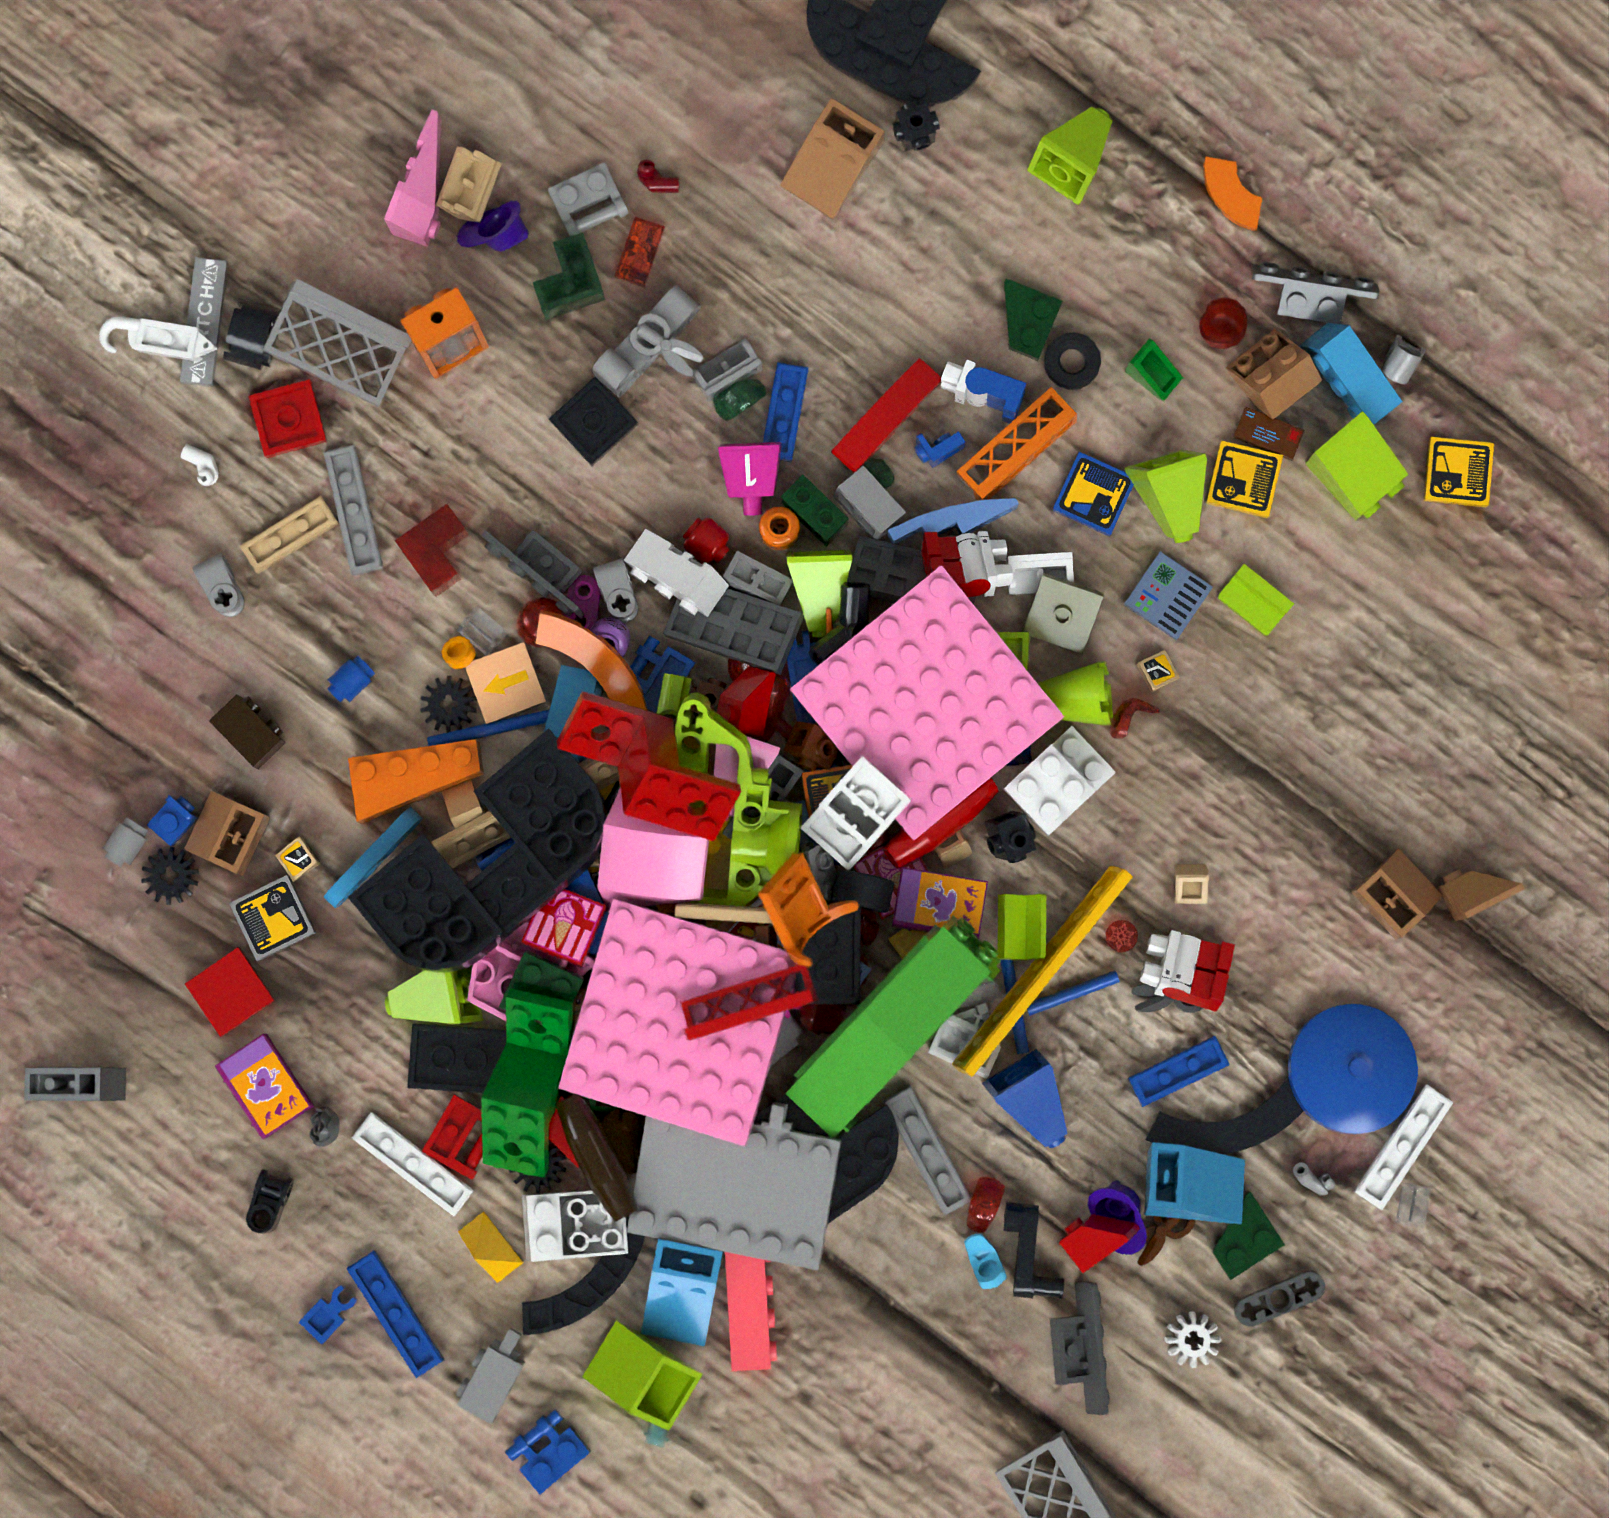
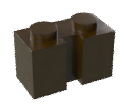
M236 694L209 722L254 768L259 769L286 743L280 737L284 732L273 720L269 719L265 722L258 713L262 709L249 696L243 699Z

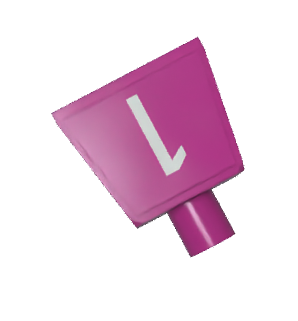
M781 442L734 443L718 446L728 497H743V515H762V497L774 496L776 493L782 448Z

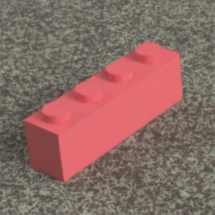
M725 1252L732 1371L771 1369V1361H777L776 1341H770L769 1328H775L774 1308H768L767 1295H773L772 1275L766 1276L765 1262L772 1261Z

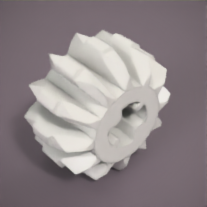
M1189 1311L1188 1322L1185 1321L1181 1314L1177 1315L1176 1319L1180 1326L1177 1328L1170 1323L1167 1326L1170 1331L1175 1333V1336L1164 1337L1166 1343L1176 1344L1169 1348L1168 1354L1173 1356L1180 1352L1177 1358V1363L1180 1365L1185 1363L1188 1356L1191 1368H1196L1197 1357L1200 1358L1204 1365H1207L1209 1360L1205 1353L1208 1351L1215 1356L1218 1354V1351L1211 1347L1210 1344L1221 1342V1338L1209 1335L1216 1331L1217 1325L1212 1323L1205 1327L1208 1321V1316L1205 1314L1200 1316L1196 1323L1194 1311ZM1194 1331L1195 1335L1200 1337L1199 1344L1195 1342L1196 1347L1191 1348L1190 1344L1185 1342L1186 1335L1190 1337L1189 1332Z

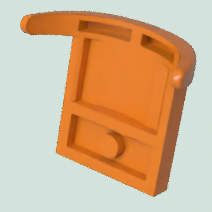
M793 853L758 893L789 957L793 962L807 967L812 965V961L803 955L802 951L808 940L829 922L845 914L855 912L859 908V904L855 900L827 905L803 853Z

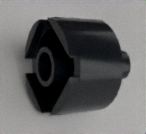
M239 298L237 303L241 309H234L226 338V343L230 344L228 350L231 351L230 353L224 351L223 360L262 370L263 366L270 367L273 356L262 351L279 314L277 313V308Z

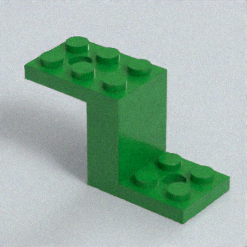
M510 988L506 995L507 1043L481 1097L483 1164L545 1178L549 1170L548 1125L556 1109L555 1104L559 1102L564 1091L558 1087L573 1039V1002ZM534 1020L541 1021L542 1025L536 1023Z

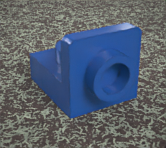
M959 431L952 436L948 432L933 442L935 446L931 448L923 434L920 433L916 436L915 442L917 446L914 447V450L923 464L928 461L930 466L934 468L965 448V440Z
M169 795L165 799L167 801L166 804L147 824L150 829L171 847L177 843L198 819L192 813L195 807L181 795L178 799Z

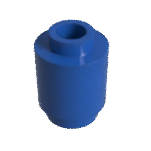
M357 655L353 660L348 659L327 679L331 684L327 690L339 702L345 699L350 703L372 682L370 678L375 673Z

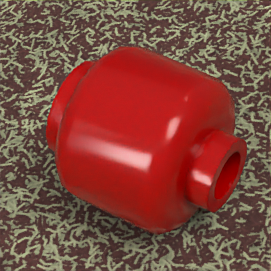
M709 517L703 520L697 518L682 536L685 539L684 549L701 564L705 562L709 564L712 560L719 563L730 550L726 546L730 537L729 533Z

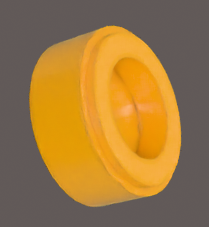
M455 636L449 639L442 648V658L453 669L467 667L474 660L476 653L473 644L464 636Z

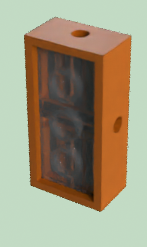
M457 287L452 290L445 288L433 296L432 302L423 307L419 304L405 312V318L400 320L434 379L489 348L475 316Z

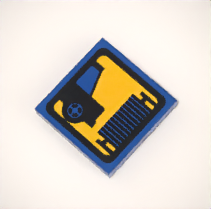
M1078 452L1052 511L1110 537L1134 484L1125 472Z

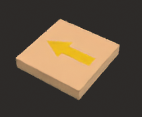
M524 642L474 660L465 667L486 724L547 703Z

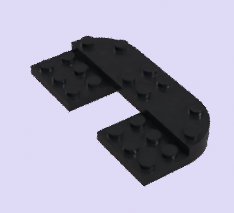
M549 728L473 791L516 842L469 883L465 884L427 836L422 834L348 896L349 900L387 947L400 959L419 969L436 973L454 972L475 964L581 876L599 856L602 846L603 827L608 816L605 800L598 786L574 757L567 751L557 749L558 738Z

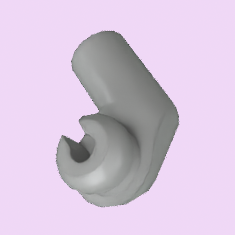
M1303 1162L1297 1163L1293 1168V1174L1301 1185L1319 1195L1329 1194L1328 1191L1335 1187L1336 1183L1328 1173H1323L1317 1179L1308 1165Z

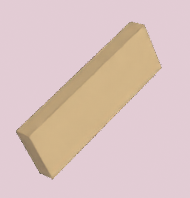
M319 496L240 545V548L255 572L259 574L339 523L323 497Z
M680 902L675 906V918L772 923L765 907Z

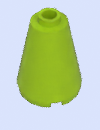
M1099 661L1037 683L1063 714L1064 718L1061 720L1105 726L1112 725L1111 684H1108L1104 675H1109L1105 661Z

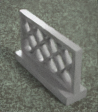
M296 279L289 287L287 297L262 351L379 407L411 339L407 333ZM292 302L304 307L308 318L307 321L295 325L291 324L287 312ZM311 311L320 316L313 318ZM326 318L333 322L337 335L321 340L315 322ZM285 320L287 327L280 329L283 321ZM310 324L316 342L300 347L294 329ZM340 326L348 329L349 331L342 333ZM289 331L295 349L282 352L272 347L278 334ZM352 333L362 336L366 349L350 354L344 336ZM339 338L345 356L329 361L323 343ZM369 340L378 345L371 347ZM318 345L324 363L313 367L305 362L302 350ZM385 347L395 352L390 365L382 368L378 367L373 350ZM297 352L299 360L290 356V354ZM368 352L374 370L358 375L352 357ZM347 359L353 378L341 381L335 378L331 365ZM326 367L328 374L319 369ZM387 370L383 379L381 371ZM376 374L380 387L375 397L364 392L360 382L361 378ZM352 381H355V384H356V387H357V388H355V387H353V386H351V385H349V384H347V383H350V382H352Z
M1064 1430L995 1473L1022 1518H1047L1050 1502L1068 1506L1067 1518L1071 1517L1073 1508L1086 1511L1090 1518H1117ZM1047 1450L1050 1451L1056 1461L1053 1473L1034 1468L1037 1456ZM1032 1460L1031 1467L1023 1465ZM1058 1467H1060L1064 1476L1057 1474ZM1015 1469L1029 1472L1026 1489L1012 1486L1006 1474ZM1033 1473L1052 1478L1048 1495L1029 1490ZM1055 1480L1070 1484L1073 1489L1071 1501L1052 1496ZM1017 1493L1024 1495L1023 1501H1021ZM1076 1495L1080 1500L1081 1504L1074 1502ZM1028 1496L1046 1500L1043 1517L1029 1514L1025 1507Z

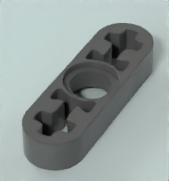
M1312 1271L1299 1273L1240 1298L1234 1306V1315L1245 1326L1253 1327L1320 1299L1325 1292V1282L1320 1275ZM1309 1278L1310 1281H1317L1318 1286L1314 1287L1315 1293L1313 1295L1303 1291L1297 1294L1301 1300L1295 1302V1295L1289 1288V1284L1294 1283V1288L1298 1289L1305 1285L1304 1279ZM1282 1289L1288 1294V1303L1283 1308H1275L1271 1304L1270 1297L1275 1290ZM1264 1295V1303L1271 1313L1265 1315V1309L1262 1308L1254 1312L1255 1318L1253 1320H1250L1247 1316H1241V1312L1245 1310L1244 1304L1249 1302L1251 1306L1260 1305L1262 1302L1258 1297Z

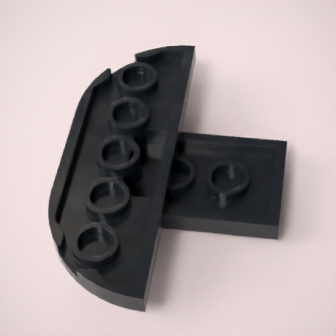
M808 0L807 26L813 45L820 56L838 71L901 103L918 102L919 105L927 103L928 107H934L936 104L955 100L966 93L981 74V70L926 43L947 0H874L869 12L844 0Z
M786 1094L775 1101L788 1104L785 1122L792 1123V1130L830 1137ZM772 1104L756 1114L754 1123L762 1124L763 1120L769 1121ZM888 1104L854 1126L848 1133L845 1132L837 1138L842 1139L828 1224L874 1193L891 1173L897 1157L899 1136L895 1118Z

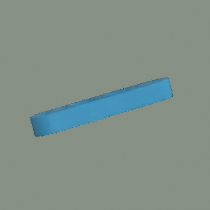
M412 807L405 810L327 891L324 898L335 909L341 906L348 899V896L357 890L406 839L423 818Z

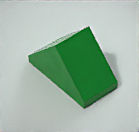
M1150 338L1132 358L1125 370L1128 375L1163 402L1183 379L1179 371Z

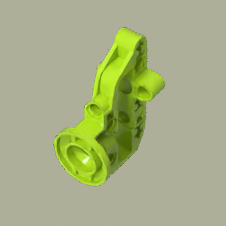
M691 693L682 701L675 728L679 764L682 767L707 774L710 756L709 744L732 746L739 755L737 783L740 784L741 794L735 803L728 890L704 888L703 899L685 903L745 906L759 895L758 893L793 853H799L803 805L802 803L770 800L772 778H769V769L754 767L751 745L747 736L712 710L710 702L705 695ZM694 704L697 705V710L700 712L696 719V724L690 725L692 721V710H690V707ZM694 736L700 741L701 746L695 749L689 748L685 745L684 738ZM697 800L689 805L693 808H699L705 802ZM747 806H754L760 811V816L750 818L745 815L743 809ZM749 869L754 873L755 878L747 881L743 880L739 876L738 871Z

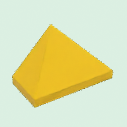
M484 1211L458 1231L473 1258L497 1283L524 1263Z

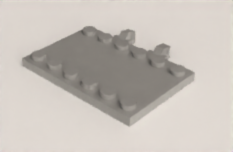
M778 1102L772 1104L769 1121L763 1120L762 1124L753 1122L747 1146L646 1116L633 1192L638 1210L630 1214L627 1232L819 1270L842 1139L792 1130V1123L785 1122L788 1104Z

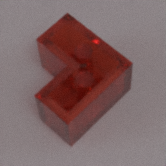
M445 504L394 540L435 597L461 580V577L443 553L465 539L469 534L448 504Z

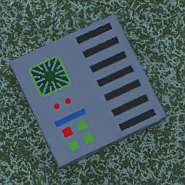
M1159 552L1124 603V606L1174 640H1177L1213 587L1162 552Z

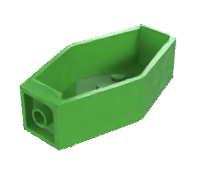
M953 915L941 929L935 925L794 1074L798 1080L785 1094L831 1138H834L842 1129L848 1133L859 1120L856 1116L858 1112L910 1060L986 978L992 982L1001 971L996 967L1001 961L997 957L999 954L997 949L986 940L981 942L973 934L974 928L965 919L959 918L958 920Z

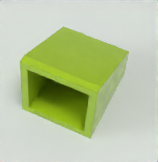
M1363 411L1314 452L1305 463L1355 521L1362 515L1367 519L1382 507L1378 501L1386 494L1390 498L1395 496L1405 487L1402 480L1409 475Z
M615 1321L582 1377L628 1413L669 1431L703 1374L637 1330L619 1321Z

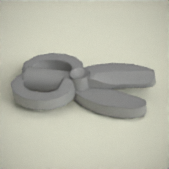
M649 313L642 316L638 322V327H635L630 332V343L633 349L645 356H654L661 351L663 358L671 368L684 376L691 377L693 370L681 356L695 362H702V354L695 347L684 341L669 339L671 330L668 323L662 317ZM650 321L658 324L664 331L663 336L645 323ZM637 334L655 347L652 349L643 347L637 340Z

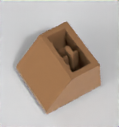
M1276 329L1265 335L1259 342L1225 367L1252 403L1272 420L1322 382L1310 355Z
M211 791L184 849L243 876L270 817Z
M1399 848L1351 891L1394 939L1402 938L1443 896Z

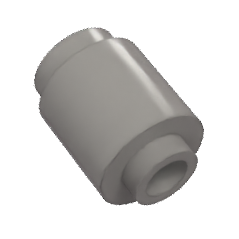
M126 817L123 823L119 822L104 845L103 849L108 851L105 858L122 867L124 862L131 865L147 840L144 837L148 830Z

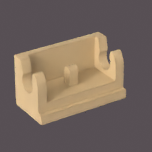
M457 147L436 206L458 219L481 222L502 163L493 160L480 151L475 150L472 153L463 147Z

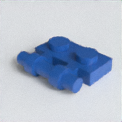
M649 636L644 645H639L635 652L637 656L630 668L636 675L643 690L647 709L656 713L664 673L688 677L696 663L667 646L662 656L657 655L654 651L660 641ZM650 662L655 665V668L647 681L639 676L646 664Z
M556 1409L546 1417L542 1415L536 1420V1426L524 1436L522 1434L517 1436L513 1440L514 1444L505 1451L511 1461L517 1459L521 1454L525 1455L529 1460L519 1470L539 1495L591 1452L571 1426L561 1434L557 1431L555 1426L563 1420V1417ZM546 1435L551 1442L537 1453L532 1445Z

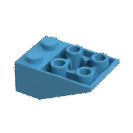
M1152 1142L1147 1152L1144 1215L1242 1224L1245 1160L1186 1145Z
M658 1239L641 1334L705 1346L723 1251Z

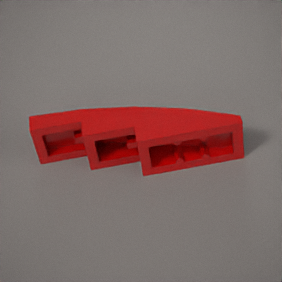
M919 358L862 416L832 449L831 453L855 473L894 435L897 428L917 410L920 403L941 383V376Z

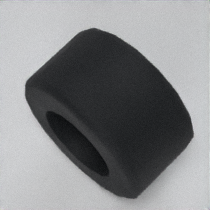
M840 870L836 875L832 901L837 903L855 900L862 910L887 913L890 908L894 882L875 875Z

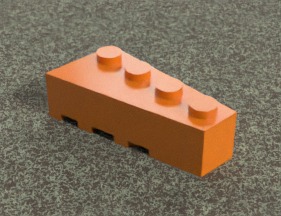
M476 739L348 758L356 821L360 824L367 823L374 818L396 811L408 804L423 800L435 793L484 775L480 743Z

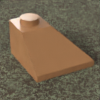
M1460 869L1442 877L1445 883L1437 887L1443 895L1442 898L1454 921L1467 919L1525 889L1523 884L1475 871L1462 874Z

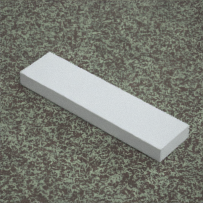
M1424 1084L1353 1192L1378 1209L1383 1210L1454 1102L1429 1085Z
M374 1112L368 1115L352 1136L353 1140L452 1216H456L475 1191L434 1158L423 1153L421 1148Z

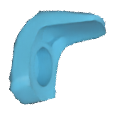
M981 1233L967 1237L964 1244L980 1287L982 1289L998 1287L1006 1280L1007 1276L997 1250Z

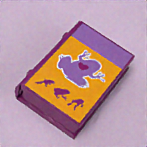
M902 867L892 927L928 933L935 925L941 929L954 915L958 920L959 918L965 919L974 928L973 934L979 939L988 881Z
M263 1033L215 1065L216 1070L223 1079V1083L227 1085L251 1122V1126L255 1128L262 1140L268 1138L314 1107L268 1034Z

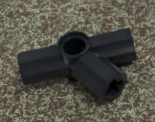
M851 581L843 582V585H841L840 617L834 622L832 631L812 645L808 652L811 660L817 666L869 624L870 584Z

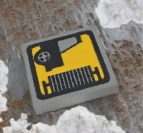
M289 875L229 903L256 961H260L316 934Z

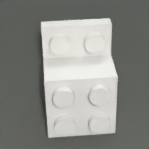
M1071 726L1015 777L1004 790L1040 829L1049 836L1116 772Z
M862 756L819 804L817 810L801 826V829L844 868L850 871L912 799Z

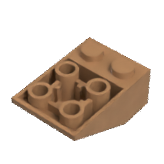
M831 98L814 123L780 187L829 218L834 219L884 143L885 131Z

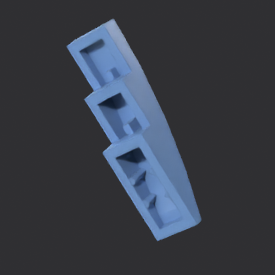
M1006 498L952 505L922 514L888 529L887 536L892 544H898L920 531L923 535L924 532H937L938 536L956 528L959 535L972 533L1016 510L1019 503L1016 498Z

